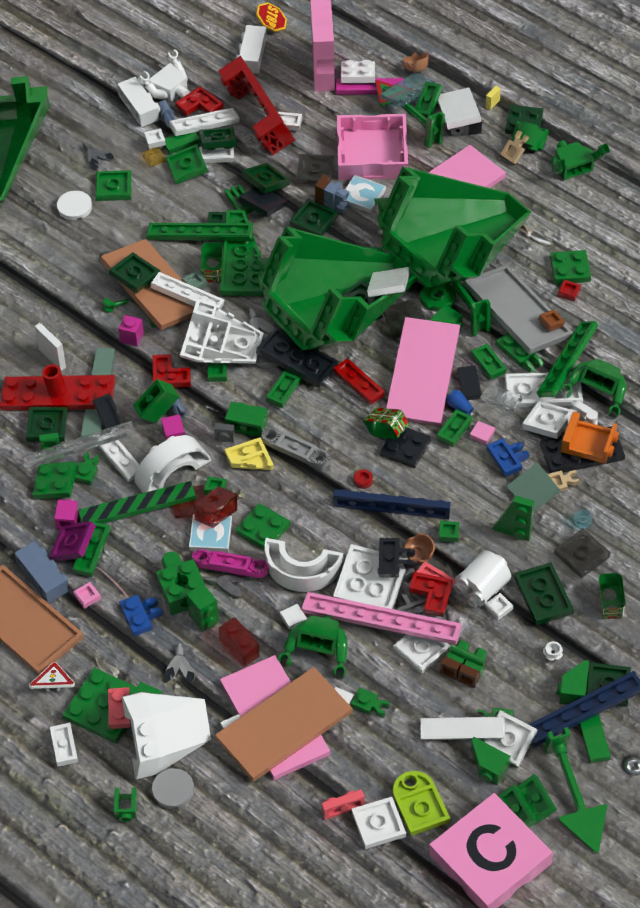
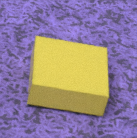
M494 86L486 95L485 106L487 109L491 110L500 101L501 88Z

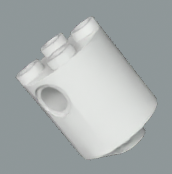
M487 550L482 551L467 565L463 572L455 577L454 590L458 594H462L472 608L484 606L487 600L495 595L511 579L507 562L498 554Z

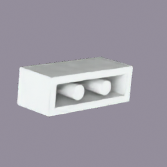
M246 25L245 32H242L241 35L242 43H239L241 57L252 73L259 74L267 39L266 27Z
M136 77L117 84L119 97L141 127L159 120L160 107L158 103H154L151 94L146 92L143 84L138 83Z

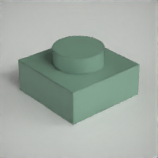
M198 271L182 278L186 284L198 289L208 286L207 280Z

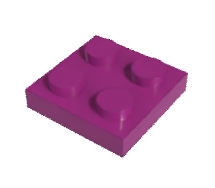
M92 521L62 526L49 558L53 559L54 562L83 558L96 525Z

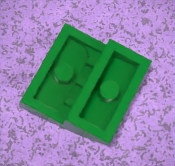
M535 774L518 786L513 784L498 795L528 828L557 811L543 784Z

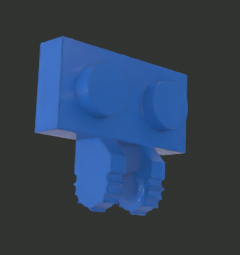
M504 438L488 444L486 448L505 477L521 471L522 464L520 462L527 460L530 456L527 450L519 452L524 447L521 442L508 445Z
M138 595L119 601L134 637L153 630L150 620L162 615V609L156 607L159 602L155 597L146 599L143 603Z

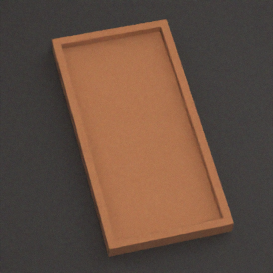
M146 239L102 255L100 258L101 263L109 271L134 252L161 270V273L184 282ZM120 283L160 330L192 317L194 306L150 288L151 283L138 293Z
M1 565L0 642L34 672L40 675L49 665L56 662L84 638V634L7 567Z
M313 667L215 734V737L250 779L255 782L353 713V708L320 672Z

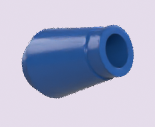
M455 389L446 398L448 405L455 410L457 409L468 415L474 410L461 391Z

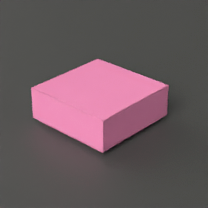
M478 421L470 433V439L487 445L495 433V428Z
M91 582L73 591L75 598L84 609L101 599L100 594Z

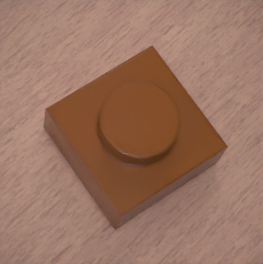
M554 309L540 314L538 319L549 332L563 327L565 320Z

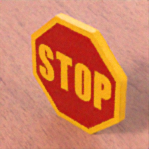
M269 2L257 6L256 17L262 26L273 32L285 30L287 19L280 8Z

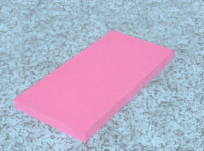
M468 145L428 172L488 188L506 178L505 171L471 145Z
M405 317L386 408L400 409L408 422L441 426L460 325Z
M276 655L220 679V684L236 713L240 716H243L291 683ZM320 735L269 772L273 780H276L329 756L330 749L322 735Z

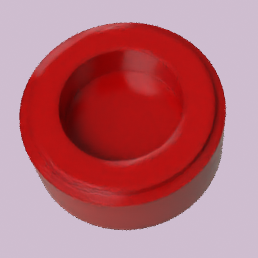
M361 469L355 472L353 478L356 487L366 489L372 485L373 475L370 471Z

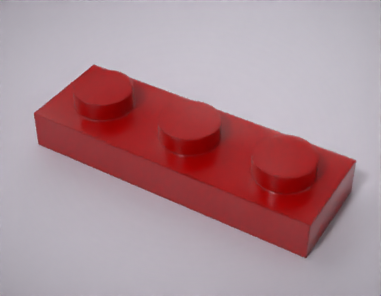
M348 358L334 367V373L370 405L385 396V391Z

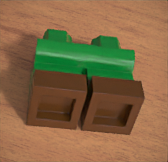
M460 640L456 645H451L449 653L440 662V674L454 680L458 679L459 682L475 688L485 669L487 651L477 648L474 653L468 651L470 645Z

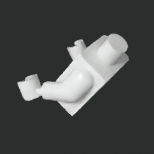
M175 49L172 50L174 57L169 52L166 56L168 61L173 62V65L169 63L150 79L148 72L143 71L137 79L138 83L146 85L145 88L156 99H165L173 102L179 96L183 98L190 93L187 90L188 78L181 62L176 59L178 52Z

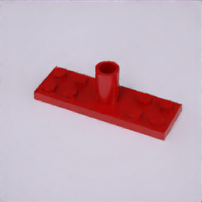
M50 364L42 370L43 376L5 377L0 409L1 411L29 410L30 407H67L68 410L96 409L92 400L108 393L111 394L113 399L116 378L115 375L62 376L60 367Z

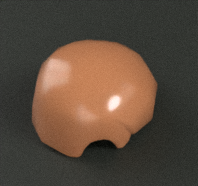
M423 52L421 56L414 53L411 57L403 58V67L410 73H420L427 68L428 54L426 52Z
M417 533V535L406 541L404 548L414 549L415 556L408 557V560H413L415 564L422 565L432 558L435 545L429 535Z

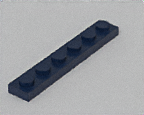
M334 489L333 507L448 520L450 518L451 502Z
M635 671L529 724L538 730L532 740L533 746L536 747L544 743L548 732L552 731L555 737L561 734L564 728L568 727L571 729L639 694L640 679Z

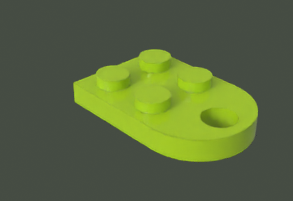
M408 771L396 779L393 786V798L410 836L450 823V816L433 780L427 774L420 771ZM412 779L416 784L414 786H407L404 782Z

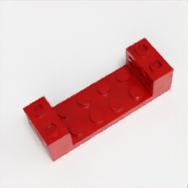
M241 55L218 70L222 76L219 79L231 96L235 95L239 100L252 92L257 97L260 106L264 108L267 116L253 125V128L256 131L254 136L261 142L260 144L265 151L269 150L274 155L295 141L290 130Z

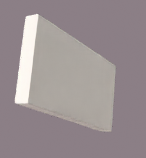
M470 88L440 94L438 104L441 112L445 114L447 129L482 122Z
M409 267L374 272L367 289L368 297L404 292L410 274Z
M572 372L569 373L563 384L568 383L567 379ZM548 373L505 374L507 407H535L538 401L556 406H569L574 400L583 403L581 381L579 380L575 386H572V393L569 398H566L567 390H564L562 394H560L559 390L555 397L539 398L537 391Z

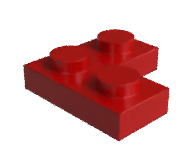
M202 86L175 102L176 108L186 116L198 108H201L206 113L219 111L224 108L223 103Z
M171 354L153 355V382L159 379L172 384L174 388L191 387L190 368H172Z
M414 572L409 592L427 596L424 613L444 617L453 580Z

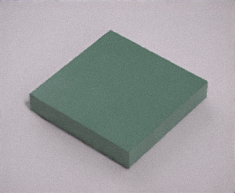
M538 462L507 485L514 496L517 495L535 501L534 512L561 492Z

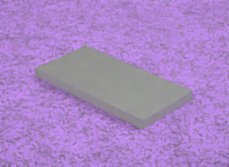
M508 265L482 273L479 277L464 280L463 286L477 301L489 300L491 303L490 314L529 355L571 338L573 332L565 323L563 327L550 332L538 320L540 314L551 311V309Z

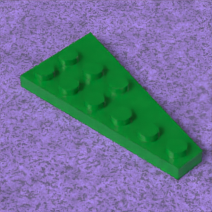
M227 210L226 223H249L245 210ZM253 234L251 241H224L220 295L264 296L263 290H260L258 275L261 274L260 265L256 264V258L262 257Z

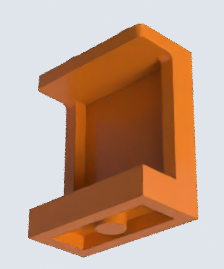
M573 411L562 440L561 452L606 464L608 457L613 455L614 446L612 444L613 442L617 443L619 431H616L617 424L613 423L612 429L580 421V413Z

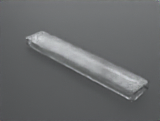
M132 421L25 455L23 456L26 470L136 434Z

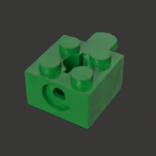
M177 552L164 554L162 557L164 569L156 571L158 587L171 616L188 610L186 594L204 584L194 559L182 562Z

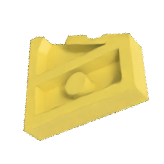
M261 438L225 449V455L232 468L274 469V464Z

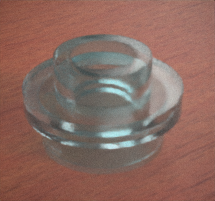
M579 510L573 516L574 525L580 529H586L592 525L593 518L586 510Z

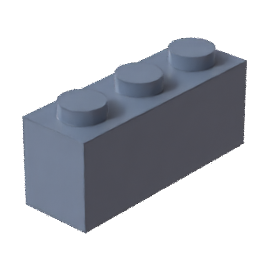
M34 541L15 552L16 562L45 601L50 603L68 592L67 583L69 582L64 573L60 574L54 560L48 559L45 549L42 546L39 547Z

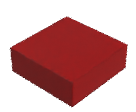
M564 280L557 297L575 302L581 290V285Z

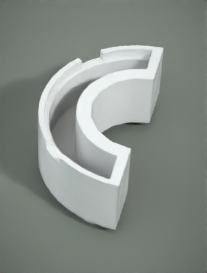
M187 435L171 436L163 443L150 449L149 454L135 471V484L142 493L163 488L168 476L176 469L191 465L197 470L211 462V458L195 438Z
M270 538L265 540V560L269 567V574L278 584L287 589L298 592L316 591L330 585L342 571L343 553L324 549L315 560L299 562L287 554L285 541Z

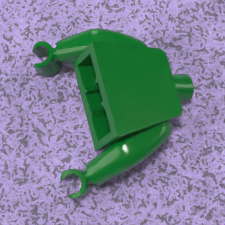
M564 140L560 141L552 158V172L555 175L561 174L562 179L565 181L593 171L594 162L602 158L606 153L611 152L608 143L598 146V150H592L582 146L579 142L567 144Z
M596 358L593 361L578 364L568 377V383L561 386L560 394L567 390L566 398H569L572 393V386H575L580 380L613 396L612 403L614 404L608 410L607 416L609 417L611 411H614L616 419L621 412L619 405H622L627 386L624 376L620 374V368Z
M310 616L307 620L300 622L290 630L284 646L286 650L279 655L278 660L282 664L283 659L288 658L286 666H291L292 659L290 654L294 652L296 646L330 655L335 654L336 648V662L338 664L334 668V677L336 678V671L342 670L344 678L346 675L344 663H346L348 645L344 630L339 628V622L332 620L330 616Z

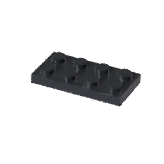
M277 326L256 349L257 354L317 388L321 387L334 371V367L339 363V361L319 350L302 351L285 331Z
M564 436L558 437V439L551 438L540 441V447L550 473L561 470L564 473L604 464L561 452ZM618 438L617 443L613 442L612 444L614 446L613 455L608 457L606 464L625 460V454Z

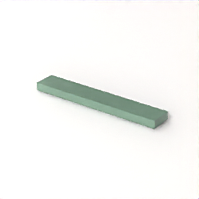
M96 348L92 375H112L115 349ZM85 409L81 440L99 441L103 428L96 409Z

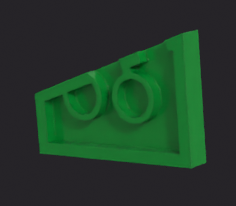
M516 495L504 513L500 515L498 521L496 520L492 530L514 536L517 539L529 541L532 534L535 501Z

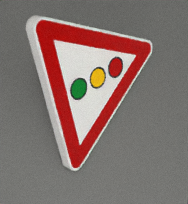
M56 662L49 665L29 684L31 689L46 688L47 692L50 691V688H57V691H60V688L75 686V682Z

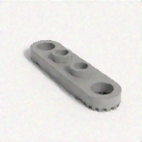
M274 427L265 428L261 433L262 442L265 445L318 469L326 468L330 464L329 452L285 431L282 432ZM269 434H274L276 436L271 440L270 438H266V436ZM322 456L325 458V461L320 462L316 458Z

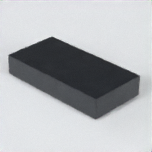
M476 365L458 367L457 374L463 395L467 400L482 399Z
M110 393L92 400L107 435L125 428Z

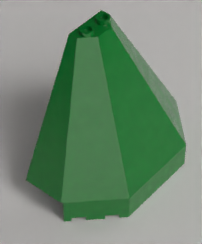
M28 76L11 77L14 95L0 96V207L1 203L5 201L50 107L48 87L31 88Z
M404 166L400 170L389 198H374L375 204L378 205L379 215H377L379 229H382L383 233L382 247L401 265L409 267V272L426 287H441L479 277L531 214L529 209L508 192Z
M286 226L282 235L278 236L270 257L256 258V264L260 265L261 272L258 275L260 290H263L264 295L262 308L302 351L320 350L354 341L404 293L383 295L370 305L361 297H343L337 291L338 288L344 293L359 281L369 285L374 272L405 267L388 253ZM411 273L409 274L405 291L408 290L417 279Z

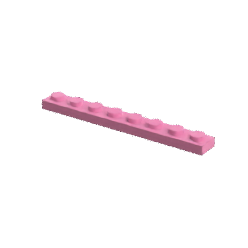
M307 592L302 606V611L306 614L320 617L330 616L332 619L455 645L462 629L461 623L311 592Z

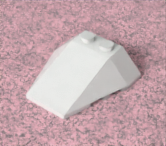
M197 299L180 357L195 362L255 364L258 356L256 349L261 344L264 333L246 322L242 323L235 319L234 315L230 312L227 314L220 310V306Z
M145 692L122 697L125 718L131 720L137 756L132 758L135 779L160 773L211 740L205 699Z

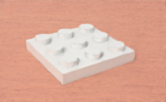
M351 544L333 597L393 609L406 569L399 567V577L379 578V551Z

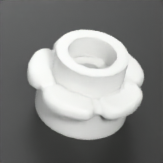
M549 642L543 648V654L550 661L559 660L563 656V649L558 642Z

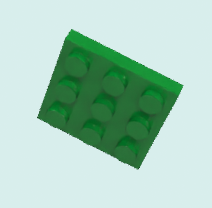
M94 667L62 714V717L72 724L117 744L126 728L109 729L108 689L129 687L131 695L135 691L136 686Z

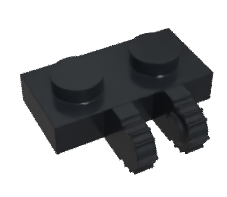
M379 538V578L399 577V567L403 569L414 568L415 562L413 560L399 559V556L403 558L414 557L415 550L412 548H400L399 538Z

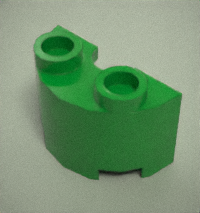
M517 121L511 140L514 141L517 131H521L520 139H523L524 135L529 137L527 142L524 143V145L528 146L529 150L538 152V149L543 150L549 130L540 128L532 123Z

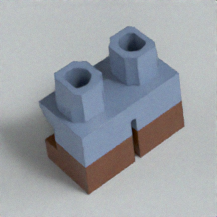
M323 174L315 185V202L339 213H345L348 209V203L345 201L349 196V191L342 189V182L334 184L330 182L329 176Z

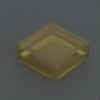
M159 147L142 152L143 158L150 168L166 161Z

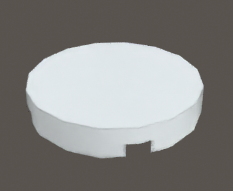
M69 191L58 199L57 209L60 216L66 220L83 219L90 214L92 201L89 195L82 191Z

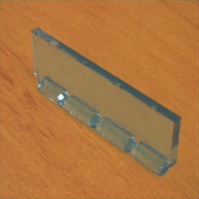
M413 73L381 93L380 97L403 107L421 95L426 82H435L417 73Z

